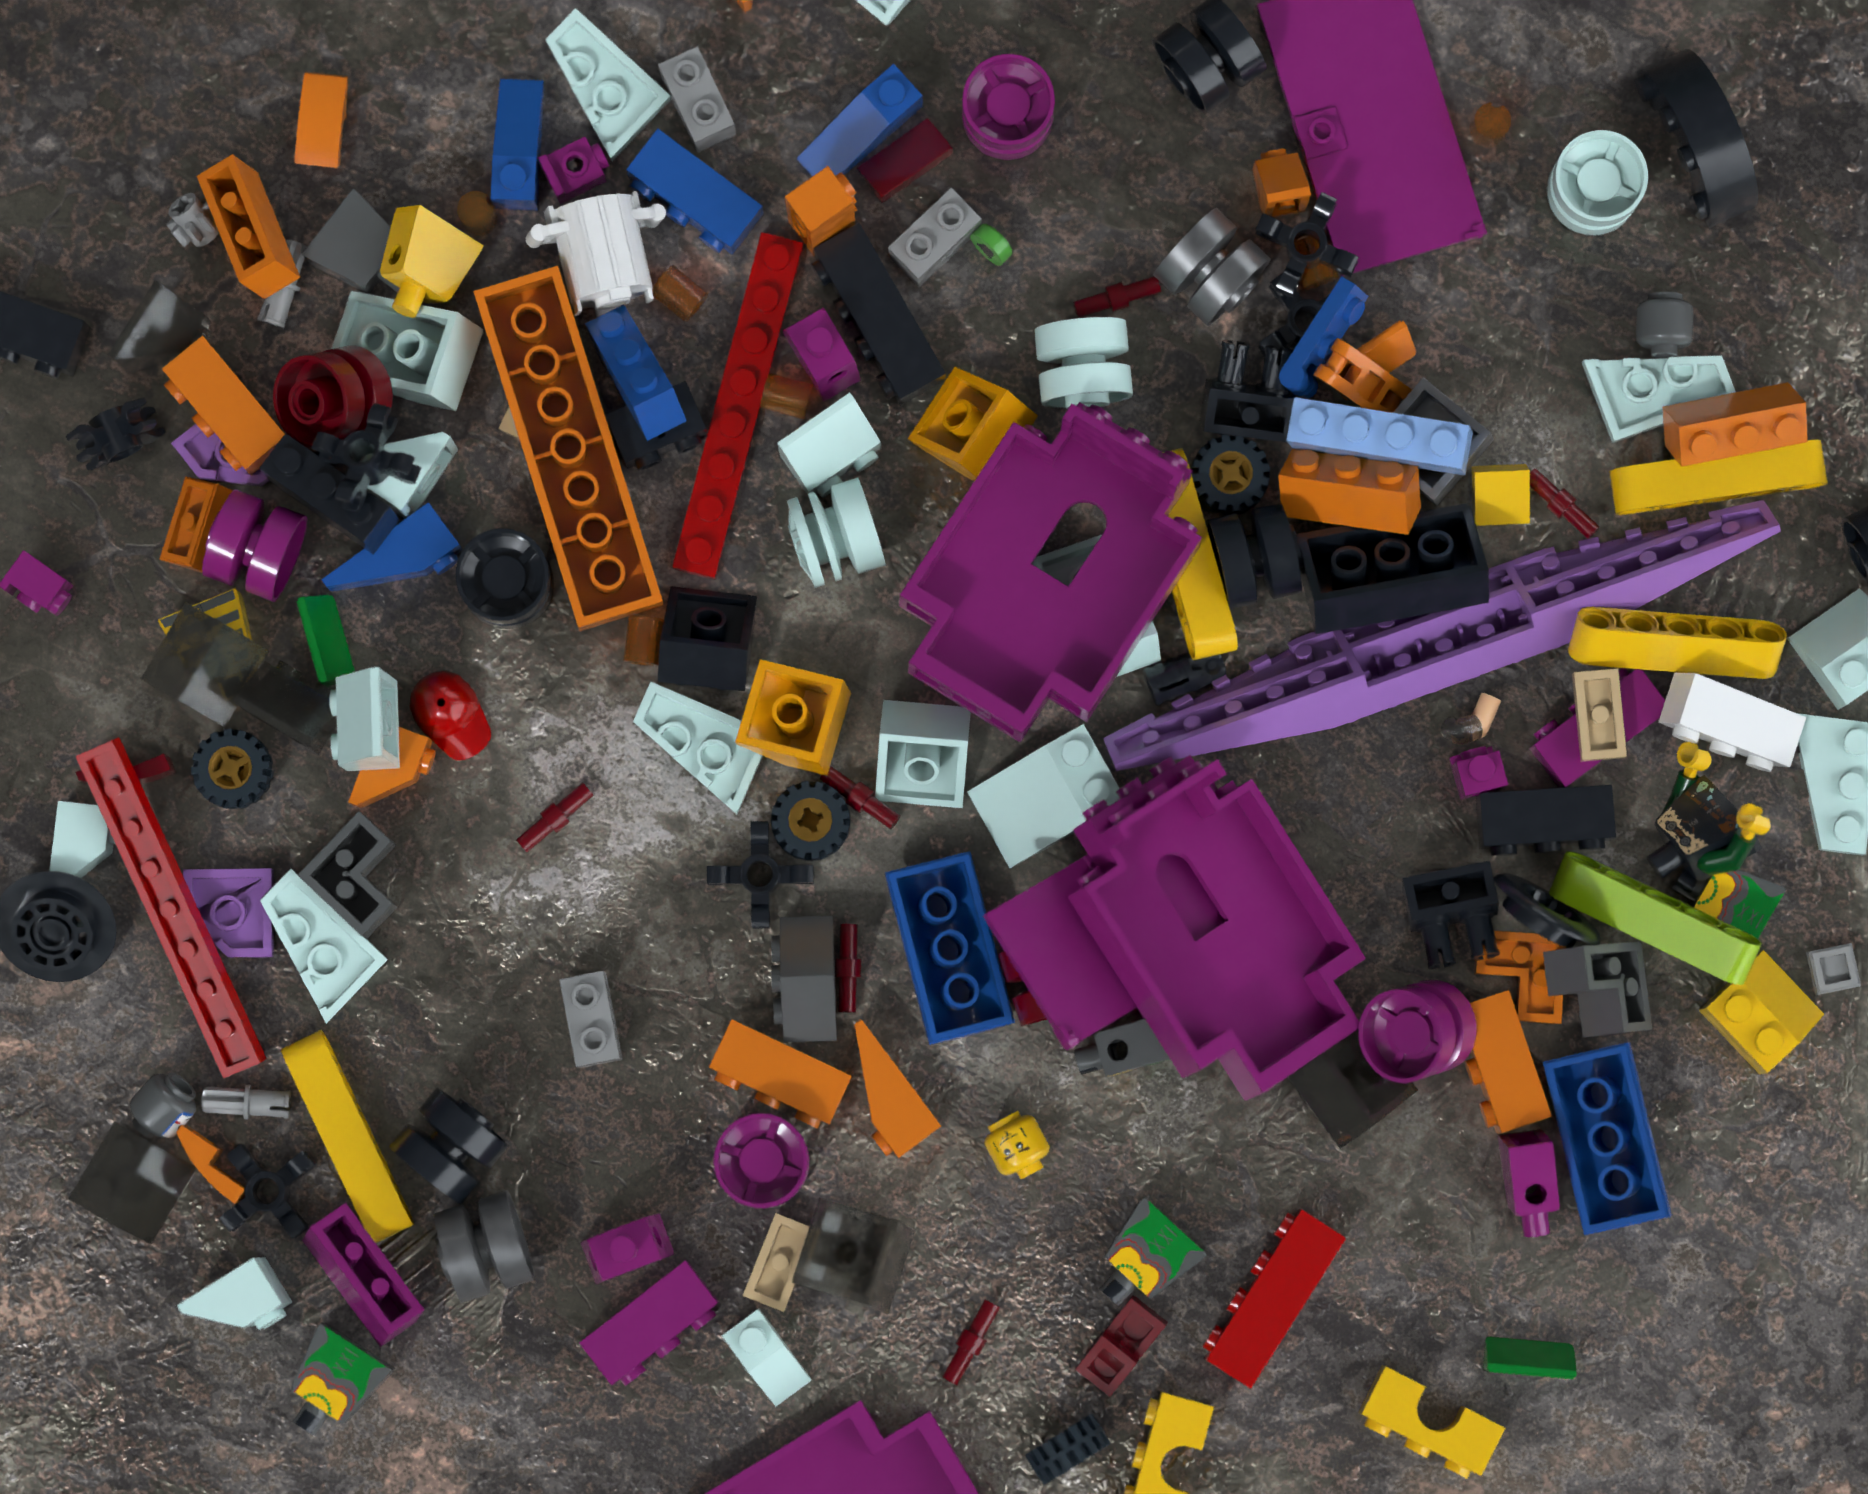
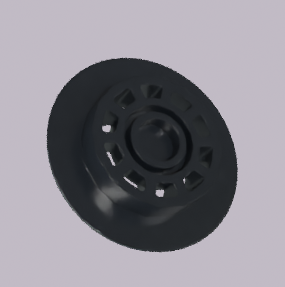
M58 871L36 872L18 879L1 895L0 949L12 964L28 975L52 982L74 981L97 971L111 955L117 933L113 911L100 891L80 877ZM41 904H49L50 906L42 907ZM27 910H30L33 914L29 916ZM75 915H77L80 918V922L77 921ZM80 933H86L85 936L80 937Z
M1499 873L1494 876L1495 883L1507 894L1502 902V906L1509 914L1532 931L1566 948H1572L1577 940L1592 945L1600 944L1601 937L1595 926L1576 909L1553 898L1548 893L1549 891L1517 875Z

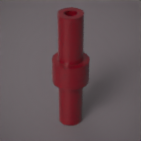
M1155 276L1127 285L1119 282L1106 286L1105 292L1073 301V305L1078 318L1109 308L1114 312L1129 307V302L1160 293L1161 287Z
M1536 468L1530 472V487L1548 503L1546 508L1558 519L1564 517L1582 535L1590 539L1600 526L1575 504L1577 499L1565 488L1559 490Z
M831 765L828 775H821L820 780L847 798L846 804L857 812L865 811L890 830L899 821L901 815L874 797L875 791L861 781L856 784Z
M582 782L557 805L552 802L540 813L542 818L519 836L516 841L528 853L553 830L558 833L570 822L567 818L594 795Z
M840 924V958L835 959V977H839L838 1012L856 1013L857 978L861 977V959H857L858 924Z
M986 1299L984 1300L969 1329L964 1328L955 1344L959 1347L942 1378L958 1386L973 1356L979 1357L987 1341L983 1338L1000 1309L999 1306Z

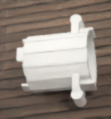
M633 191L632 195L617 193L585 198L560 206L557 209H554L553 205H551L544 211L546 225H534L526 235V243L531 248H537L543 244L557 243L568 297L574 311V316H578L582 312V308L595 307L596 316L599 317L623 304L630 303V299L644 295L646 303L653 301V286L639 228L646 226L650 228L657 227L664 219L666 210L661 204H653L651 207L641 208L637 191Z

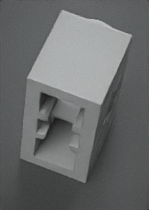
M698 46L658 64L663 82L697 153L736 135L735 124Z
M950 188L888 247V257L919 288L970 240V235L982 224V218Z
M604 971L559 979L576 1067L583 1068L623 1060L607 974Z

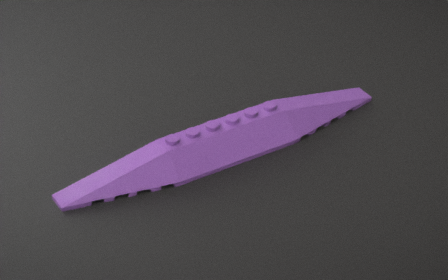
M1760 500L1708 512L1710 519L1688 523L1687 518L1684 517L1666 521L1668 527L1666 529L1641 534L1639 527L1626 530L1625 538L1599 543V538L1594 537L1578 541L1580 548L1558 553L1555 552L1554 547L1545 548L1489 568V603L1316 634L1314 631L1288 642L1289 650L1271 659L1265 654L1249 662L1250 670L1231 680L1224 675L1212 681L1214 688L1194 699L1187 694L1171 703L1173 710L1157 718L1151 713L1104 737L1103 740L1116 771L1160 763L1171 756L1175 760L1189 755L1196 756L1332 729L1346 723H1351L1368 715L1393 708L1404 702L1437 692L1440 689L1476 678L1487 672L1570 643L1577 613L1580 609L1585 607H1604L1635 610L1781 531L1780 525L1765 501Z

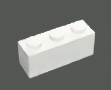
M1674 673L1658 723L1673 728L1672 736L1692 743H1697L1698 739L1711 743L1709 750L1714 753L1734 758L1737 753L1747 757L1746 765L1758 770L1771 772L1773 766H1791L1806 717L1699 674Z

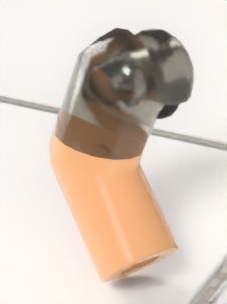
M1481 693L1472 714L1458 719L1450 716L1444 720L1441 726L1443 737L1457 745H1464L1482 739L1491 727L1501 700L1486 693Z

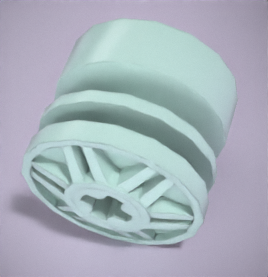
M858 478L831 486L832 507L826 509L823 508L815 492L808 493L813 513L803 515L797 497L787 500L789 507V532L800 566L812 580L814 588L825 585L820 566L827 563L830 565L835 581L842 580L840 559L849 557L858 574L886 566L876 528Z

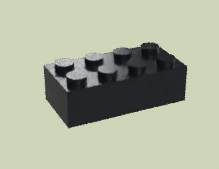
M1470 503L1420 511L1408 535L1344 525L1296 534L1303 567L1300 568V574L1316 634L1489 603V569Z

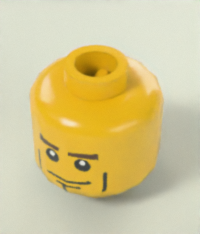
M1016 1111L988 1126L990 1133L986 1136L984 1144L1001 1174L1011 1175L1017 1173L1021 1180L1044 1168L1040 1159L1048 1154L1050 1147L1033 1116H1021L1019 1111Z

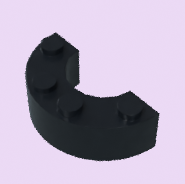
M1684 49L1637 70L1638 77L1634 79V83L1643 102L1650 101L1653 110L1659 111L1660 119L1668 133L1674 132L1681 146L1677 148V154L1687 173L1690 172V189L1693 195L1689 196V201L1698 220L1705 219L1708 228L1755 208L1758 204V186L1745 139L1722 89L1703 60L1692 50Z

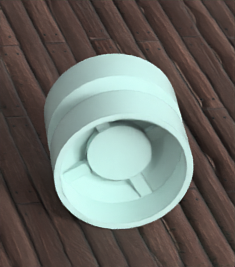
M1595 130L1576 137L1562 151L1549 175L1547 196L1553 213L1563 225L1580 234L1601 235L1614 231L1629 219L1645 194L1648 184V168L1645 158L1640 149L1630 139L1613 131Z
M1115 317L1077 318L1052 322L1035 328L1037 359L1043 362L1062 364L1060 367L1039 374L1041 404L1043 406L1069 409L1071 404L1077 406L1081 402L1087 407H1090L1092 404L1105 407L1110 403L1123 401L1133 396L1131 367L1123 363L1106 362V359L1119 356L1129 350L1126 320Z

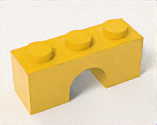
M1382 1365L1358 1412L1367 1417L1364 1426L1387 1438L1391 1430L1407 1438L1404 1447L1425 1458H1428L1431 1451L1447 1458L1443 1467L1466 1479L1471 1471L1482 1476L1505 1428L1461 1406L1455 1419L1449 1426L1440 1430L1428 1429L1422 1424L1417 1413L1418 1401L1425 1386Z
M1160 1391L1158 1400L1150 1398L1143 1424L1151 1426L1146 1443L1138 1441L1131 1467L1139 1469L1134 1486L1126 1484L1123 1494H1190L1187 1491L1171 1487L1164 1481L1161 1474V1463L1166 1453L1175 1447L1188 1446L1199 1450L1203 1449L1214 1407Z

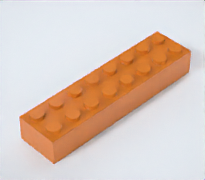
M558 265L473 291L579 631L663 606L659 587Z

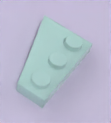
M576 8L546 38L551 52L609 158L613 161L671 100V96Z
M1722 356L1669 357L1667 359L1623 358L1622 360L1585 359L1581 362L1612 443L1664 425L1663 406L1736 392Z
M650 682L633 720L634 724L738 815L763 757L735 743L742 720Z
M1799 714L1806 717L1798 742L1801 768L1804 769L1809 793L1808 801L1818 848L1822 851L1866 855L1868 839V722Z
M292 868L260 899L327 1024L388 959L372 943L354 930Z

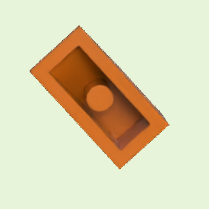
M1275 149L1262 153L1260 155L1261 159L1255 160L1252 168L1261 215L1264 213L1274 218L1305 212L1311 191L1298 152L1287 154L1286 149Z
M399 727L400 768L360 770L348 803L358 808H364L417 783L421 773L428 775L436 755V750L430 749L433 741L429 737Z

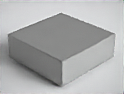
M1852 943L1806 952L1815 996L1861 986Z

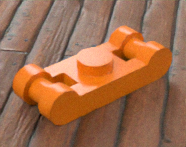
M1336 338L1330 349L1333 353L1326 364H1320L1313 374L1359 408L1393 413L1400 402L1412 391L1407 385L1339 338ZM1347 362H1350L1352 365L1344 378H1342L1339 374Z

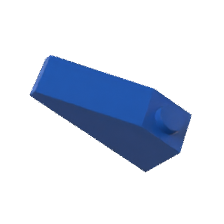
M892 64L859 93L797 157V161L812 177L827 166H829L835 176L840 172L844 175L847 174L923 107V95L897 66Z
M500 79L491 177V201L495 209L538 210L540 163L538 157L541 156L543 80Z
M428 502L397 524L374 555L363 549L321 580L331 592L428 576L434 571L440 575L457 563V554L463 549Z

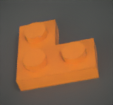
M1494 931L1500 954L1488 959L1485 946L1482 945L1484 952L1483 960L1475 961L1474 974L1518 977L1516 1012L1519 1021L1562 1024L1563 995L1548 996L1543 952L1566 949V947L1555 944L1537 933Z

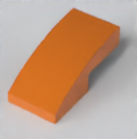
M313 72L304 73L296 136L295 164L332 168L340 166L349 76Z
M181 1125L177 1130V1135L192 1163L204 1178L223 1196L234 1204L239 1203L246 1197V1186L214 1165L224 1150L188 1125Z

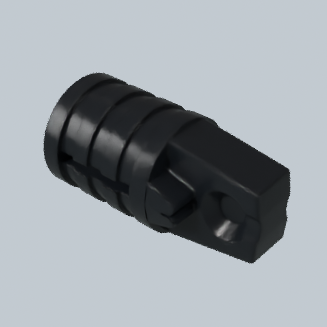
M1189 652L1143 669L1147 687L1156 706L1163 704L1165 701L1174 700L1178 696H1184L1186 693L1197 691L1227 674L1221 654L1193 661Z

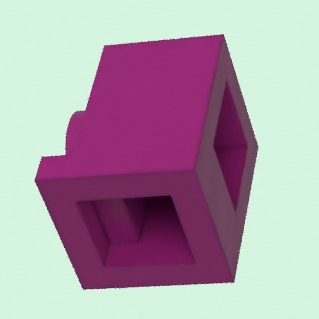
M586 137L548 155L544 154L538 157L540 166L560 205L607 182L602 171L609 167L607 159L600 145L596 143L590 146ZM576 158L582 160L583 167L580 171L572 172L568 170V162Z
M24 550L0 582V588L12 596L17 589L20 590L16 599L36 613L44 607L55 616H59L72 598V595L68 592L73 585Z
M1492 746L1470 749L1461 752L1460 755L1449 757L1460 800L1477 796L1480 793L1501 790L1509 785L1500 752H1494Z

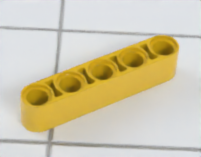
M1808 440L1805 443L1683 467L1680 466L1676 459L1624 466L1609 471L1616 515L1635 514L1804 490L1828 484L1821 440Z
M1182 448L1171 450L1188 463ZM1191 475L1188 486L1168 517L1174 520L1177 516L1187 520L1197 528L1196 534L1202 537L1197 553L1172 590L1187 648L1194 661L1236 651L1238 641Z
M1585 607L1577 613L1568 647V654L1575 661L1590 666L1767 679L1773 677L1777 672L1787 633L1780 625L1766 620Z
M319 1030L281 1048L288 1069L365 1230L374 1242L378 1243L413 1226L414 1221L324 1032Z

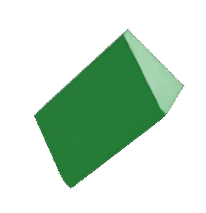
M331 595L300 597L296 602L318 681L326 687L335 685L336 677L355 672L335 599Z
M1491 1336L1485 1339L1483 1369L1487 1372L1574 1379L1577 1376L1575 1351L1570 1343Z

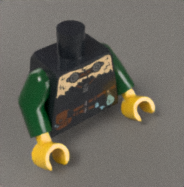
M1684 742L1678 748L1677 760L1685 769L1678 772L1670 797L1654 824L1664 845L1650 854L1647 860L1660 878H1664L1680 865H1683L1696 880L1704 881L1713 875L1739 870L1747 857L1762 849L1756 834H1766L1771 826L1769 819L1761 816L1763 812L1761 807L1747 803L1738 810L1705 775L1699 777L1697 772L1704 771L1711 765V755L1708 751L1698 749V745L1695 743Z

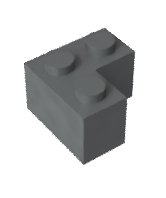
M360 811L298 874L313 891L366 939L397 908L366 877L396 844Z
M833 915L780 917V935L771 936L772 962H780V965H771L772 992H781V998H773L774 1025L783 1024L784 1042L837 1041Z
M1641 942L1588 945L1543 952L1548 996L1578 994L1579 1017L1583 1038L1652 1030Z

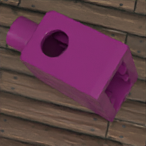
M824 307L782 330L823 402L861 381L856 362ZM843 371L839 376H837V377H835V378H833V379H830V378H831L832 376H834L835 374H837V373Z
M1542 1129L1498 1135L1508 1207L1515 1216H1521L1524 1237H1540L1550 1234L1548 1212L1557 1211L1560 1208L1553 1141ZM1537 1184V1188L1533 1193L1525 1194L1529 1186Z
M660 1213L641 1218L581 1242L596 1284L675 1255Z

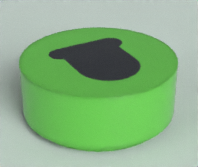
M981 224L970 235L972 243L979 252L997 266H1002L1012 255V248L1008 241L988 224Z

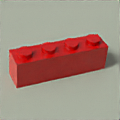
M1298 1209L1295 1216L1287 1212L1274 1232V1235L1280 1238L1271 1253L1266 1250L1261 1252L1250 1270L1256 1276L1247 1291L1239 1287L1226 1307V1310L1231 1312L1232 1315L1225 1326L1221 1328L1215 1325L1202 1345L1208 1351L1204 1357L1206 1361L1250 1389L1347 1239L1302 1209Z

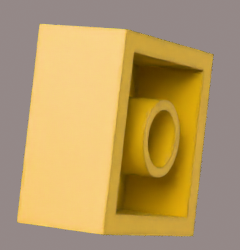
M1527 464L1472 466V513L1476 526L1530 523V470Z

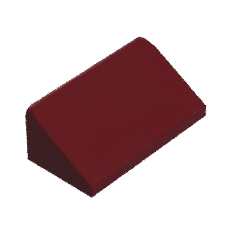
M926 118L858 166L857 170L881 203H884L952 155L953 148L932 122Z

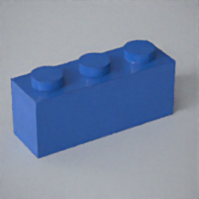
M658 128L626 169L628 178L632 180L629 187L633 191H637V194L648 202L655 197L667 206L665 209L666 215L684 228L690 223L702 232L699 239L717 253L725 249L733 255L764 215L761 204Z
M624 304L585 323L602 364L647 441L686 422L673 386Z

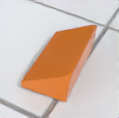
M1400 320L1357 349L1389 373L1413 358L1416 354V348L1408 327L1404 321ZM1347 362L1339 374L1342 378H1344L1352 364L1350 362Z
M185 476L159 560L202 573L206 551L205 546L210 528L216 515L222 509L226 499L233 490L216 483Z

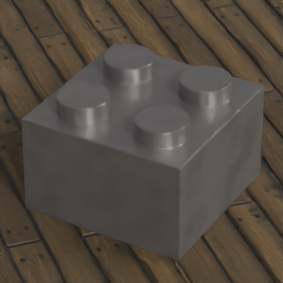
M1424 377L1393 412L1470 425L1473 435L1466 472L1494 440L1490 431ZM1418 468L1420 493L1438 506L1464 475Z

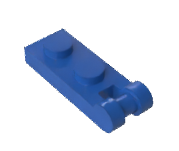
M1342 276L1340 277L1282 367L1279 374L1281 384L1298 398L1309 399L1315 395L1318 389V382L1313 374L1320 364L1325 365L1333 353L1330 348L1336 338L1342 339L1349 326L1355 324L1362 316L1365 309V301L1369 296L1356 284Z

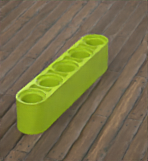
M1566 851L1548 892L1556 900L1732 984L1744 985L1761 946V942L1754 936L1576 852Z

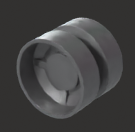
M1217 208L1206 214L1178 242L1153 274L1174 295L1186 289L1194 281L1199 284V287L1190 298L1187 307L1207 326L1213 324L1226 311L1228 313L1232 312L1259 283L1258 276L1271 261V258L1250 239L1229 253L1225 248L1234 237L1238 227Z
M508 1191L479 1199L481 1224L477 1226L474 1225L463 1204L434 1213L438 1238H435V1244L440 1263L447 1281L452 1282L461 1303L490 1294L488 1269L492 1267L495 1268L500 1281L506 1289L535 1280L525 1235Z

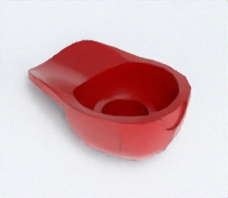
M445 670L436 671L426 675L415 685L410 696L412 716L421 731L450 758L458 761L470 759L479 754L488 745L491 739V728L474 690L460 675ZM444 699V706H438V700Z

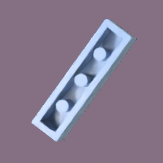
M1294 397L1286 441L1291 448L1341 456L1350 455L1357 458L1384 462L1394 461L1400 464L1418 466L1420 469L1465 476L1473 431L1470 425Z

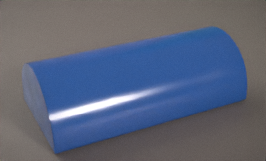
M968 851L885 872L884 875L928 1044L934 1045L1015 1023L992 932L983 917L986 914V909L971 852Z
M1630 1042L1544 1061L1543 1066L1584 1235L1672 1216Z

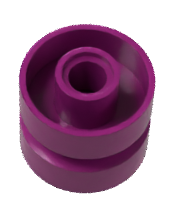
M1000 54L980 63L969 75L964 86L962 99L963 126L972 144L984 154L1002 160L1019 159L1037 150L1048 137L1053 122L1055 94L1049 76L1036 62L1016 54Z
M235 489L226 499L210 528L205 546L206 551L202 565V574L205 577L232 586L241 576L245 567L248 566L245 584L246 592L275 602L284 591L300 554L307 528V516L285 507L277 506L269 515L265 524L262 525L264 500Z
M1423 980L1383 992L1374 997L1362 1013L1358 1034L1360 1047L1365 1059L1379 1075L1390 1081L1409 1083L1451 1070L1460 1065L1473 1049L1477 1026L1469 1001L1456 987L1440 980Z
M752 1114L732 1123L719 1138L714 1153V1169L721 1187L735 1201L749 1207L771 1208L789 1201L800 1191L809 1172L810 1157L803 1136L789 1122L770 1114Z

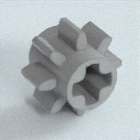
M194 193L184 194L174 201L169 208V215L172 220L167 222L166 225L183 247L190 241L196 247L205 246L219 234L204 194L199 199Z

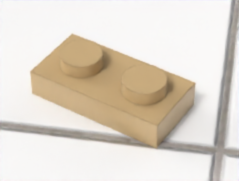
M1618 668L1574 672L1572 680L1580 761L1627 757Z
M775 1213L743 1296L784 1312L817 1229Z

